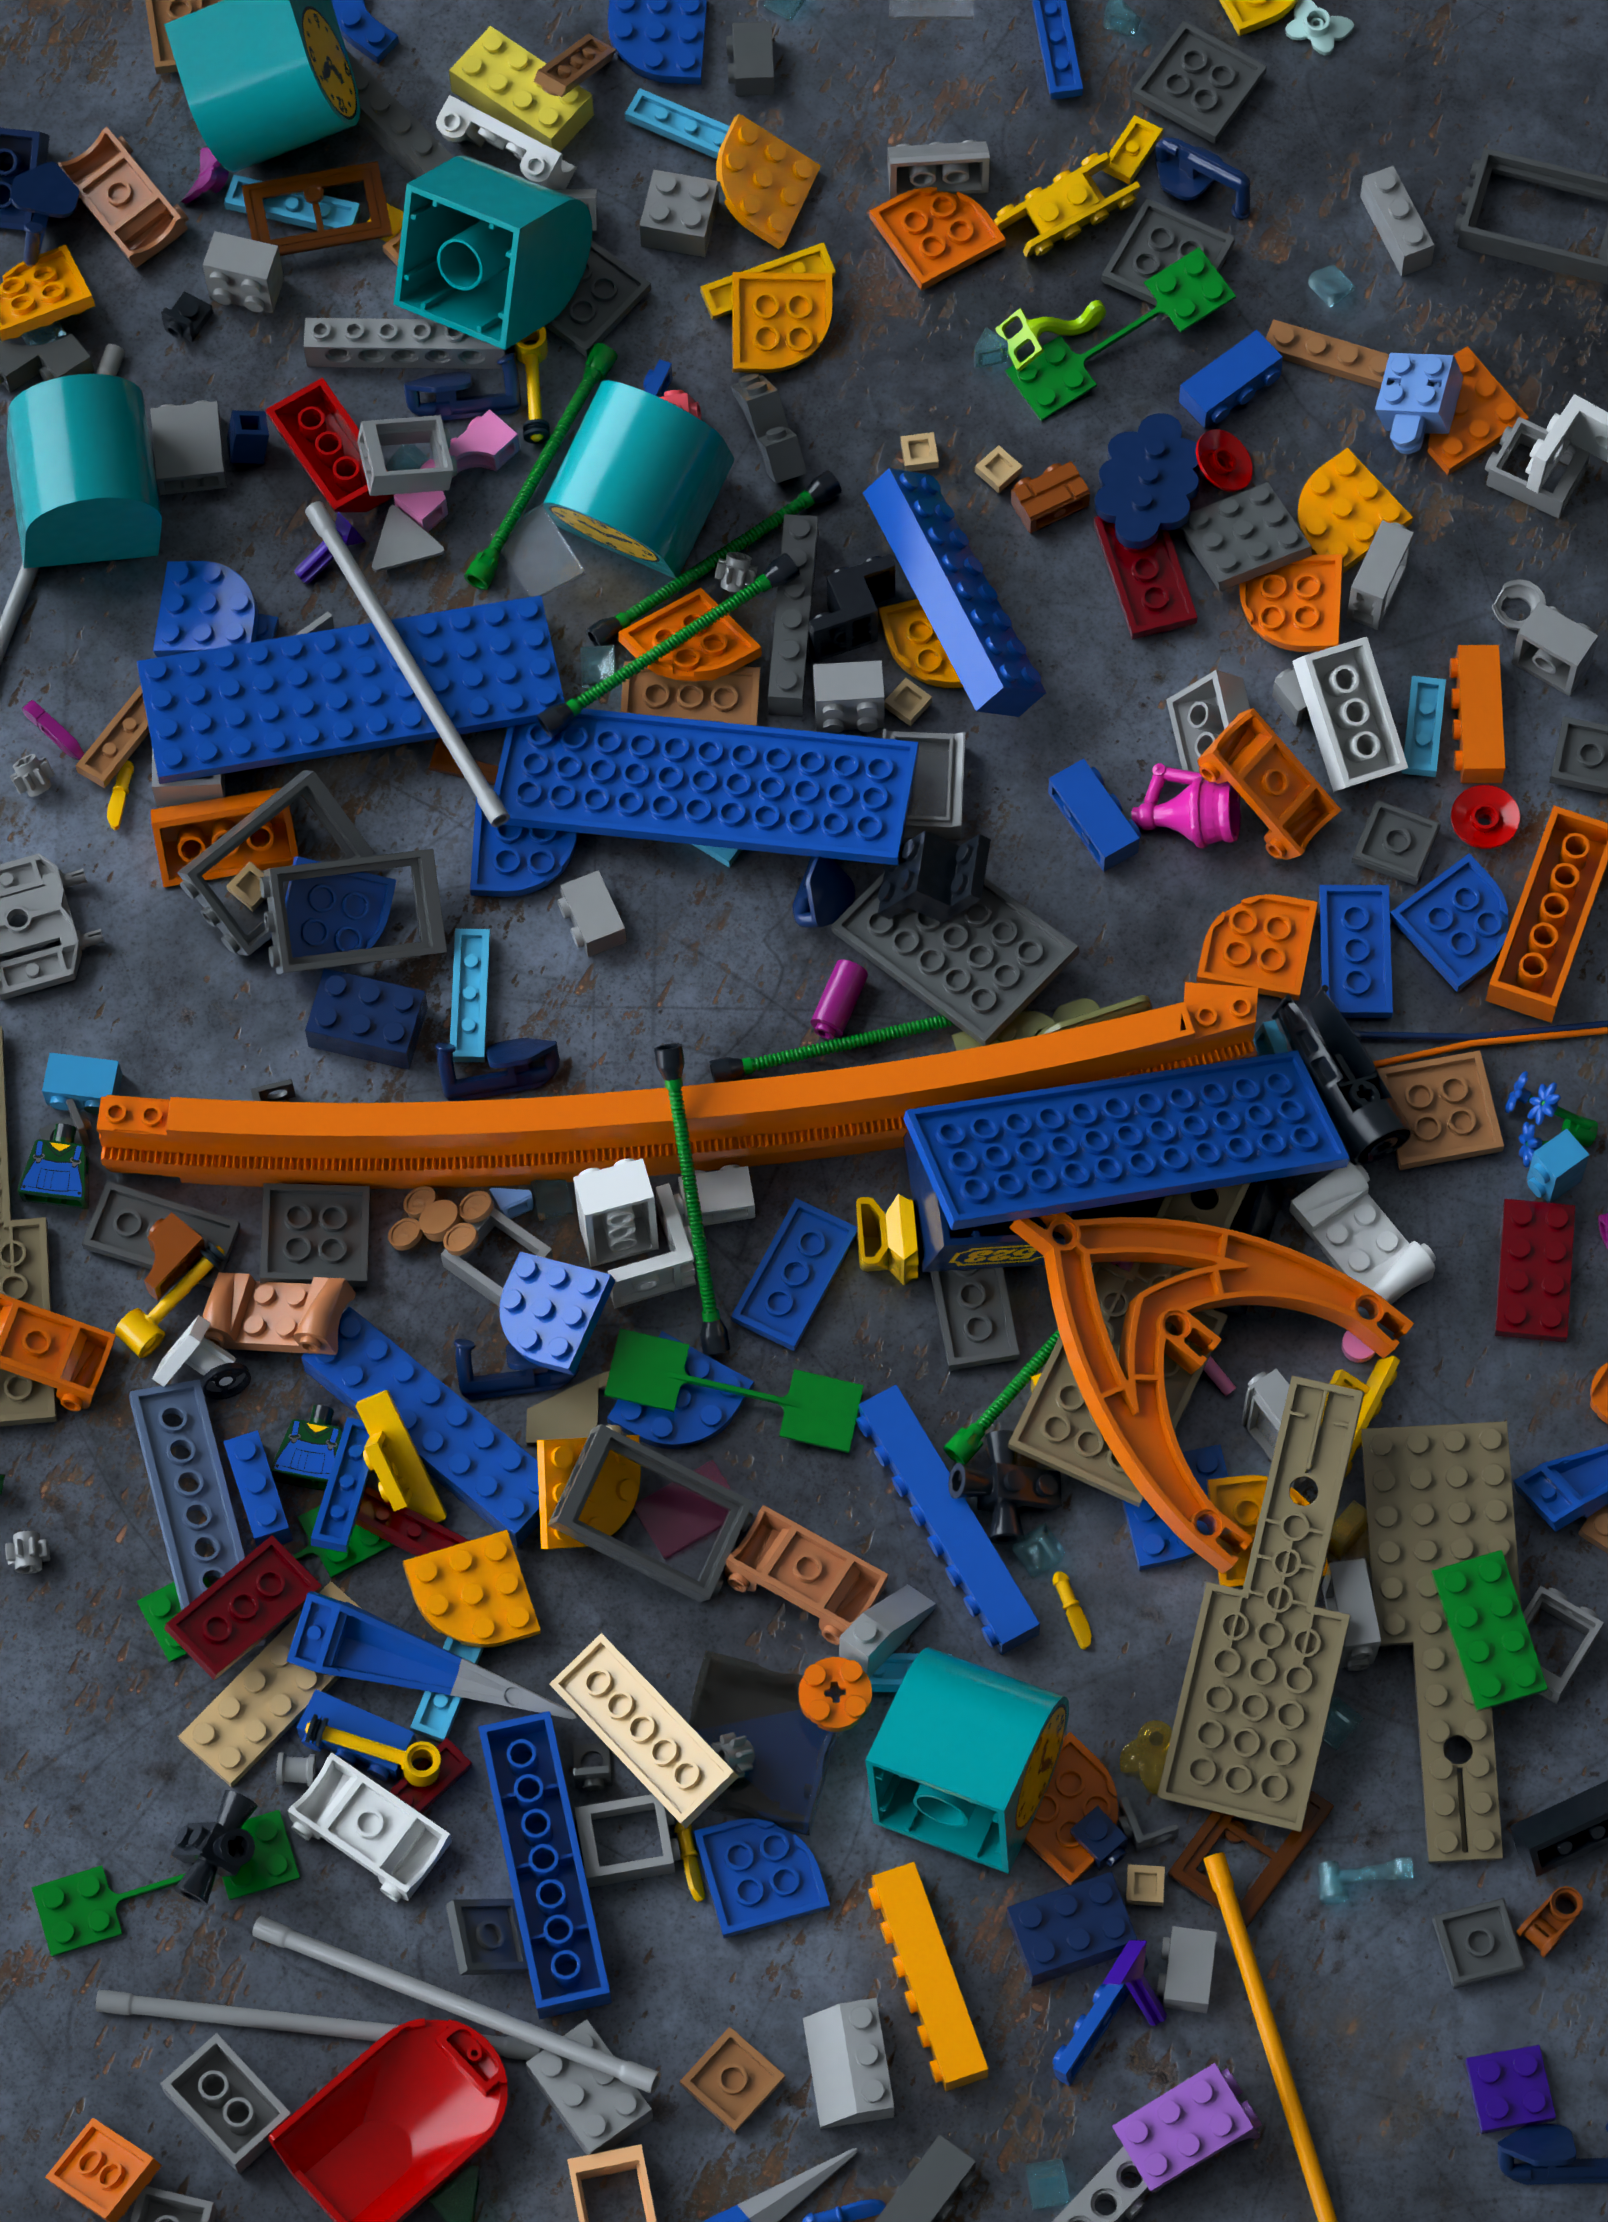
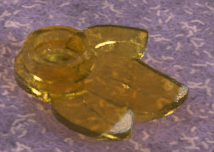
M1152 1720L1142 1725L1138 1731L1137 1739L1126 1744L1120 1754V1770L1122 1772L1138 1770L1144 1786L1152 1794H1157L1159 1791L1172 1735V1729L1169 1725L1159 1720ZM1154 1731L1161 1733L1163 1737L1162 1743L1158 1746L1152 1745L1149 1741V1736Z

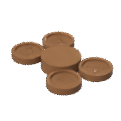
M421 1186L415 1188L408 1193L403 1202V1208L411 1218H404L396 1222L389 1230L388 1240L396 1250H408L421 1240L424 1233L427 1239L431 1241H443L444 1247L451 1255L459 1256L466 1254L475 1247L479 1238L478 1232L472 1224L486 1219L493 1210L494 1202L487 1192L475 1191L464 1197L458 1208L450 1200H438L437 1194L431 1187Z

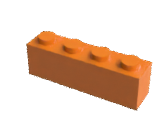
M1458 645L1456 658H1450L1449 664L1450 678H1456V689H1451V708L1457 709L1458 719H1453L1452 725L1453 740H1459V750L1454 751V770L1460 771L1461 783H1502L1505 773V749L1499 645Z

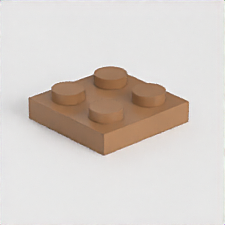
M729 2027L679 2082L688 2093L736 2134L785 2080V2075Z

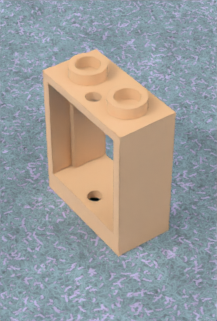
M642 2144L567 2159L579 2222H589L581 2180L637 2169L646 2221L657 2222Z

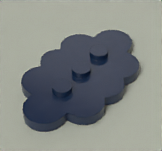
M1165 413L1150 415L1142 420L1138 432H1122L1114 436L1108 444V461L1099 469V484L1101 488L1095 495V511L1102 520L1115 524L1117 540L1123 546L1131 549L1149 547L1158 538L1160 530H1175L1185 525L1190 517L1189 501L1196 497L1199 491V481L1196 474L1200 471L1196 458L1197 443L1193 440L1182 438V426L1179 420L1172 415Z

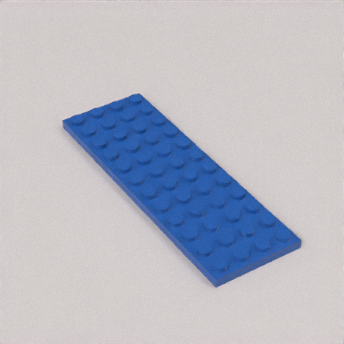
M541 595L391 619L459 735L539 722L537 719L539 713L552 705L565 703ZM373 623L137 661L159 784L441 738Z
M584 708L580 714L573 718L565 730L553 738L546 734L539 722L507 727L494 791L510 815L509 820L503 825L810 857L821 856L822 858L888 865L899 864L919 754V742Z
M1298 1050L908 1109L905 1111L903 1118L951 1230L1345 1168L1350 1160Z

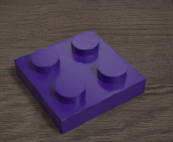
M1540 2045L1466 2058L1465 2064L1481 2134L1555 2121L1556 2115Z

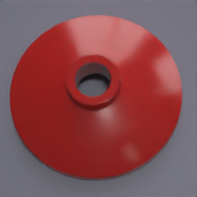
M1220 429L1209 430L1199 438L1196 445L1197 462L1203 474L1212 484L1229 492L1239 491L1249 484L1253 473L1252 461L1247 449L1239 439L1231 433Z
M1477 785L1466 789L1456 798L1451 809V823L1455 833L1465 843L1476 848L1493 849L1506 844L1514 837L1520 823V811L1516 801L1505 790L1492 785ZM1484 818L1489 820L1490 824L1482 825L1478 820Z

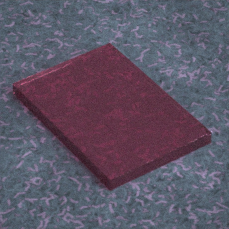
M713 1460L693 1470L731 1490ZM674 1482L635 1502L633 1508L664 1560L721 1528L729 1510Z

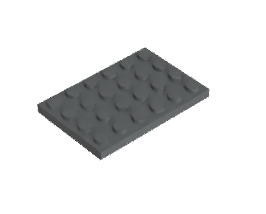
M883 873L831 925L832 932L983 1046L990 1045L1079 954L1078 945L987 878L984 880L982 899L941 923L910 908L903 910L890 919L878 915L880 903L878 893L883 884Z

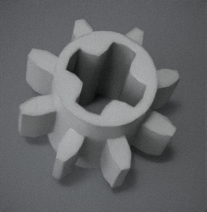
M728 552L726 560L719 558L714 578L721 579V588L737 593L743 590L746 585L754 583L758 567L751 565L752 558L739 552Z
M30 754L19 759L13 765L16 773L10 775V778L19 794L26 791L29 797H34L44 793L52 786L49 778L55 774L45 757L38 760L35 754Z
M21 1531L13 1535V1543H5L6 1561H8L9 1566L15 1565L17 1573H37L42 1570V1562L50 1561L47 1539L41 1540L39 1532Z
M732 1732L720 1735V1741L711 1744L712 1749L739 1776L738 1778L744 1777V1771L753 1769L752 1763L755 1759V1751L752 1744L746 1740V1736L736 1738L735 1733Z

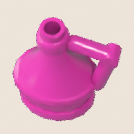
M1161 763L1153 766V775L1144 798V803L1139 807H1133L1131 812V818L1138 828L1153 830L1157 826L1167 827L1180 832L1188 840L1195 843L1196 847L1201 849L1208 847L1209 844L1223 840L1228 843L1237 841L1241 821L1240 796L1228 781L1221 784L1212 783L1205 780L1199 772L1169 768ZM1166 781L1189 785L1173 799L1157 805Z

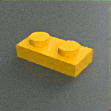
M1134 115L1109 152L1111 157L1110 165L1101 171L1130 185L1156 147V143L1162 138L1163 129Z

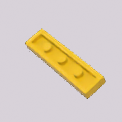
M824 242L742 271L832 273V277L836 274ZM732 275L700 287V292L712 320L732 313Z

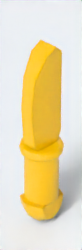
M129 760L118 771L107 809V820L110 827L115 831L120 828L127 799L126 796L129 794L128 788L131 776L134 773L133 763Z
M1057 1571L1052 1577L1053 1586L1058 1591L1063 1603L1062 1608L1066 1610V1616L1079 1647L1085 1650L1091 1644L1092 1637L1088 1621L1079 1606V1600H1076L1068 1575L1062 1571Z
M678 1821L674 1830L679 1841L680 1857L684 1863L687 1883L694 1900L700 1902L705 1899V1892L696 1858L698 1852L695 1851L691 1833L693 1829L691 1824L685 1828Z

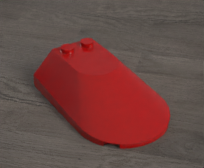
M425 2018L408 2021L387 2032L276 2128L269 2135V2142L294 2179L334 2222H402L483 2149L497 2132L505 2114L508 2098L507 2076L504 2065L490 2042L479 2032L463 2023L450 2019L443 2021L425 2020Z

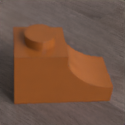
M172 1212L165 1219L161 1218L156 1221L147 1237L150 1248L155 1253V1260L144 1282L148 1293L158 1301L202 1256L199 1251L201 1249L205 1251L206 1249L203 1237Z

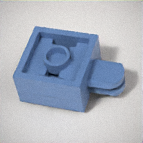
M1390 353L1375 411L1385 431H1391L1390 438L1395 449L1400 453L1411 454L1419 451L1425 433L1449 434L1464 378L1454 355Z

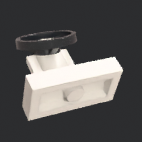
M198 1315L162 1358L152 1379L164 1387L183 1363H186L204 1376L201 1380V1388L204 1395L210 1399L221 1400L233 1397L244 1391L250 1384L251 1375L245 1365L234 1363L236 1360L234 1356L211 1340L204 1338L210 1322ZM245 1373L243 1381L236 1387L228 1390V1387L235 1383L236 1377ZM209 1381H212L217 1387L221 1388V1392H213L206 1389Z

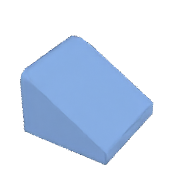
M489 1189L495 1209L509 1219H513L534 1208L530 1190Z

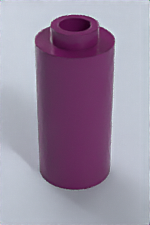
M838 960L810 1021L812 1027L815 1028L814 1032L818 1036L831 1040L834 1037H841L869 975L867 970L859 964L849 960Z

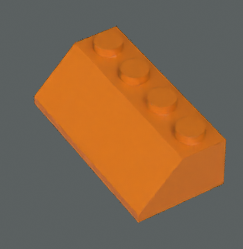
M281 788L151 809V824L163 887L180 885L183 880L178 875V871ZM290 805L202 875L204 880L237 875L249 862L261 871L269 868L292 866L294 857H299Z

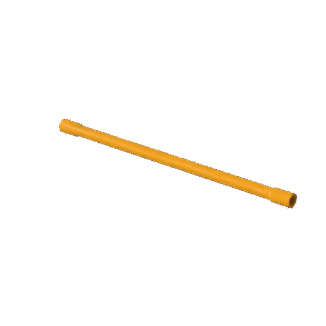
M1221 1852L1207 1856L1203 1860L1212 1889L1218 1898L1318 2222H1338L1234 1891V1881L1225 1853Z

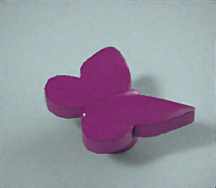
M208 147L202 148L200 151V173L189 192L181 200L184 204L191 202L207 190L215 194L218 193L228 179L229 171L220 166L221 164Z

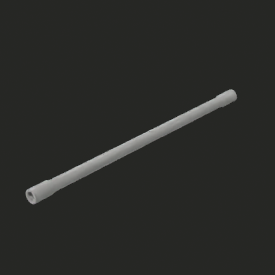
M108 344L97 368V374L116 376L125 355V350L120 346ZM22 563L0 619V665L39 567L23 568Z
M321 501L310 504L306 508L305 514L317 534L325 542L476 795L478 804L491 826L499 827L505 824L510 818L509 813L497 793L490 787L338 533L336 524Z
M260 1916L254 1924L253 1937L278 1947L289 1948L620 2079L623 2083L653 2094L659 2085L661 2073L632 2061H625L294 1931L291 1927L264 1916Z
M100 1989L96 1998V2012L137 2014L368 2041H378L387 2032L399 2026L395 2024L136 1996L127 1992ZM481 2034L495 2048L498 2055L506 2058L530 2060L541 2052L540 2047L512 2036L502 2037Z

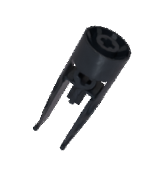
M1323 985L1308 1004V1008L1331 1055L1303 1012L1292 1000L1291 996L1286 995L1271 1014V1018L1274 1020L1279 1019L1292 1050H1298L1333 1124L1355 1163L1360 1165L1370 1164L1398 1150L1410 1139L1413 1133L1412 1129L1382 1081L1373 1061L1361 1042L1326 994L1329 989L1328 986Z

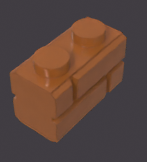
M1070 461L1064 465L1055 463L1049 466L1043 475L1034 479L1026 477L1018 481L1014 488L1011 489V503L1028 533L1031 534L1089 506L1090 491L1083 478L1080 477L1073 462Z

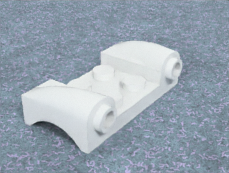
M451 95L448 96L436 119L437 128L447 141L457 143L468 140L482 147L486 140L501 150L505 147L521 160L520 170L528 180L550 189H566L577 169L576 166L562 160V153Z
M1349 1161L1347 1167L1335 1169L1291 1200L1289 1211L1338 1271L1370 1288L1392 1305L1409 1290L1433 1278L1435 1271L1433 1262L1436 1261V1257L1425 1243L1420 1245L1413 1241L1409 1244L1368 1194L1369 1186L1367 1182L1370 1181L1366 1170L1360 1164L1353 1165Z
M332 1752L327 1757L320 1773L308 1790L288 1809L289 1817L294 1823L291 1828L295 1833L308 1841L311 1837L318 1840L322 1837L378 1876L379 1881L383 1884L380 1890L395 1902H398L400 1898L409 1901L452 1843L450 1833Z

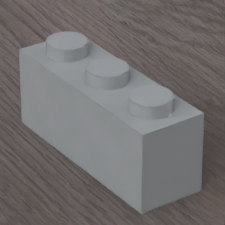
M1394 166L1363 176L1360 198L1400 275L1404 276L1431 266L1435 245Z

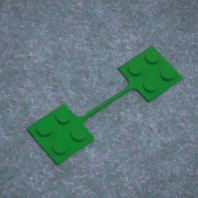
M1200 247L1144 282V285L1157 301V305L1152 311L1086 353H1074L1060 335L1042 346L1044 352L1020 372L1016 370L1014 365L1005 370V373L1041 422L1097 387V384L1084 367L1085 361L1159 314L1167 315L1181 333L1236 298L1234 292ZM1028 355V356H1026L1025 358H1023L1022 360H1020V362H1023V361H1024L1026 358H1028L1030 355Z
M620 1328L604 1396L674 1412L679 1389L685 1384H694L781 1406L784 1416L779 1437L849 1453L864 1385L794 1369L789 1392L784 1397L689 1376L685 1371V1362L690 1344Z
M319 1505L298 1516V1520L309 1538V1543L305 1549L292 1556L297 1561L310 1554L318 1556L330 1578H333L394 1546V1544L355 1524L347 1553L311 1546V1536L321 1506ZM204 1578L203 1583L209 1588L211 1585L208 1579ZM172 1582L137 1601L169 1663L188 1654L164 1630L166 1623L181 1611L175 1583Z
M280 1810L248 1819L241 1829L248 1831L252 1835L255 1842V1851L250 1861L241 1865L236 1876L222 1877L229 1901L300 1879ZM101 1865L31 1887L51 1957L123 1935L116 1913V1907L119 1902L178 1884L185 1874L125 1893L116 1894L109 1889L104 1868Z

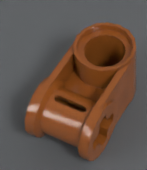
M1564 1886L1556 1889L1539 1909H1536L1523 1922L1516 1934L1519 1937L1525 1936L1541 1950L1540 1955L1546 1958L1579 1919L1583 1909L1582 1895L1573 1887ZM1561 1899L1569 1900L1573 1903L1575 1911L1571 1914H1562L1557 1910L1555 1903Z

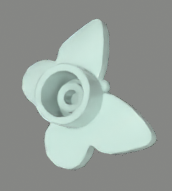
M1299 0L1294 10L1295 20L1289 22L1285 28L1286 36L1290 39L1299 41L1304 39L1311 40L1314 50L1326 56L1331 55L1333 52L1334 41H1342L1352 33L1354 23L1342 16H1329L1326 10L1317 7L1312 0Z

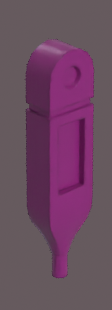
M31 700L22 708L25 716L35 726L39 727L65 754L78 760L83 757L85 753L77 740L46 713L39 704Z

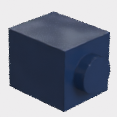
M232 410L226 438L230 463L263 464L269 439L265 411Z

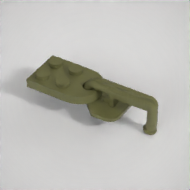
M1140 995L1100 1008L1091 999H1078L1060 1005L1052 1018L1040 1012L1024 1011L990 1045L1112 1020L1153 1010L1148 996ZM964 1031L952 1034L957 1051L983 1046Z

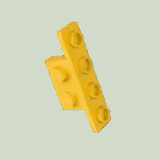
M1108 152L1100 156L1098 153L1088 156L1081 162L1082 166L1073 172L1065 170L1053 179L1054 183L1045 189L1037 187L1026 194L1024 197L1026 200L1017 206L1009 204L999 210L996 214L998 217L994 219V223L1001 231L1024 216L1029 215L1039 233L1042 234L1100 201L1085 177L1092 176L1109 166L1111 157Z
M1091 175L1085 177L1100 202L1028 241L1023 250L1024 255L1029 257L1036 253L1037 256H1041L1054 247L1053 243L1059 239L1070 240L1082 231L1081 227L1091 222L1092 225H1097L1109 216L1108 212L1117 207L1120 210L1126 209L1137 201L1136 196L1141 185L1136 181L1113 195L1104 198Z
M1396 1356L1379 1359L1366 1384L1343 1369L1336 1370L1329 1383L1364 1392L1345 1477L1352 1469L1353 1463L1351 1460L1356 1450L1362 1446L1361 1430L1367 1429L1371 1419L1379 1413L1383 1404L1381 1399L1386 1389L1393 1384L1397 1377L1396 1368L1400 1359Z
M384 1390L359 1400L356 1403V1409L369 1434V1438L364 1446L363 1457L367 1467L371 1471L375 1470L380 1481L378 1488L383 1500L390 1502L394 1511L407 1507L436 1523L445 1520L447 1513L390 1392Z

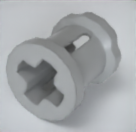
M279 1752L276 1768L277 1785H284L285 1782L307 1783L308 1787H310L316 1779V1754H310L309 1757H288L285 1753Z

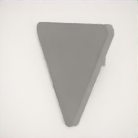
M391 505L388 509L374 556L372 569L375 572H380L436 557L444 553V547L396 505Z

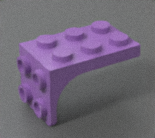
M1214 2063L1112 2125V2128L1152 2193L1225 2148L1244 2139L1253 2138L1256 2140L1261 2137L1256 2128L1260 2127L1262 2123L1248 2101L1246 2100L1241 2103L1237 2096L1243 2093L1228 2068L1221 2071Z

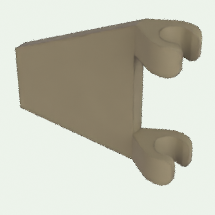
M609 1372L600 1373L528 1408L526 1444L537 1445V1440L588 1437L591 1429L598 1426L599 1391H605ZM619 1425L606 1426L624 1435Z

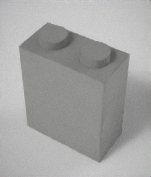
M200 400L193 404L177 406L174 404H164L158 408H150L156 480L160 495L227 488L221 418L217 401Z

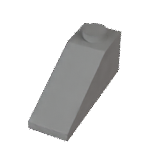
M909 1584L905 1585L864 1611L845 1630L839 1640V1657L858 1662L870 1678L936 1608V1603Z

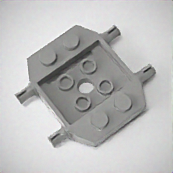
M39 853L0 864V957L11 956L16 952L37 946H46L59 940L62 944L0 962L1 1001L75 980L82 950L85 947L105 943L101 928L80 934V931H76L64 890L67 887L87 882L83 868L63 874L62 870L58 871V867ZM21 914L28 918L27 923L22 927L16 928L9 924L10 919L15 915Z

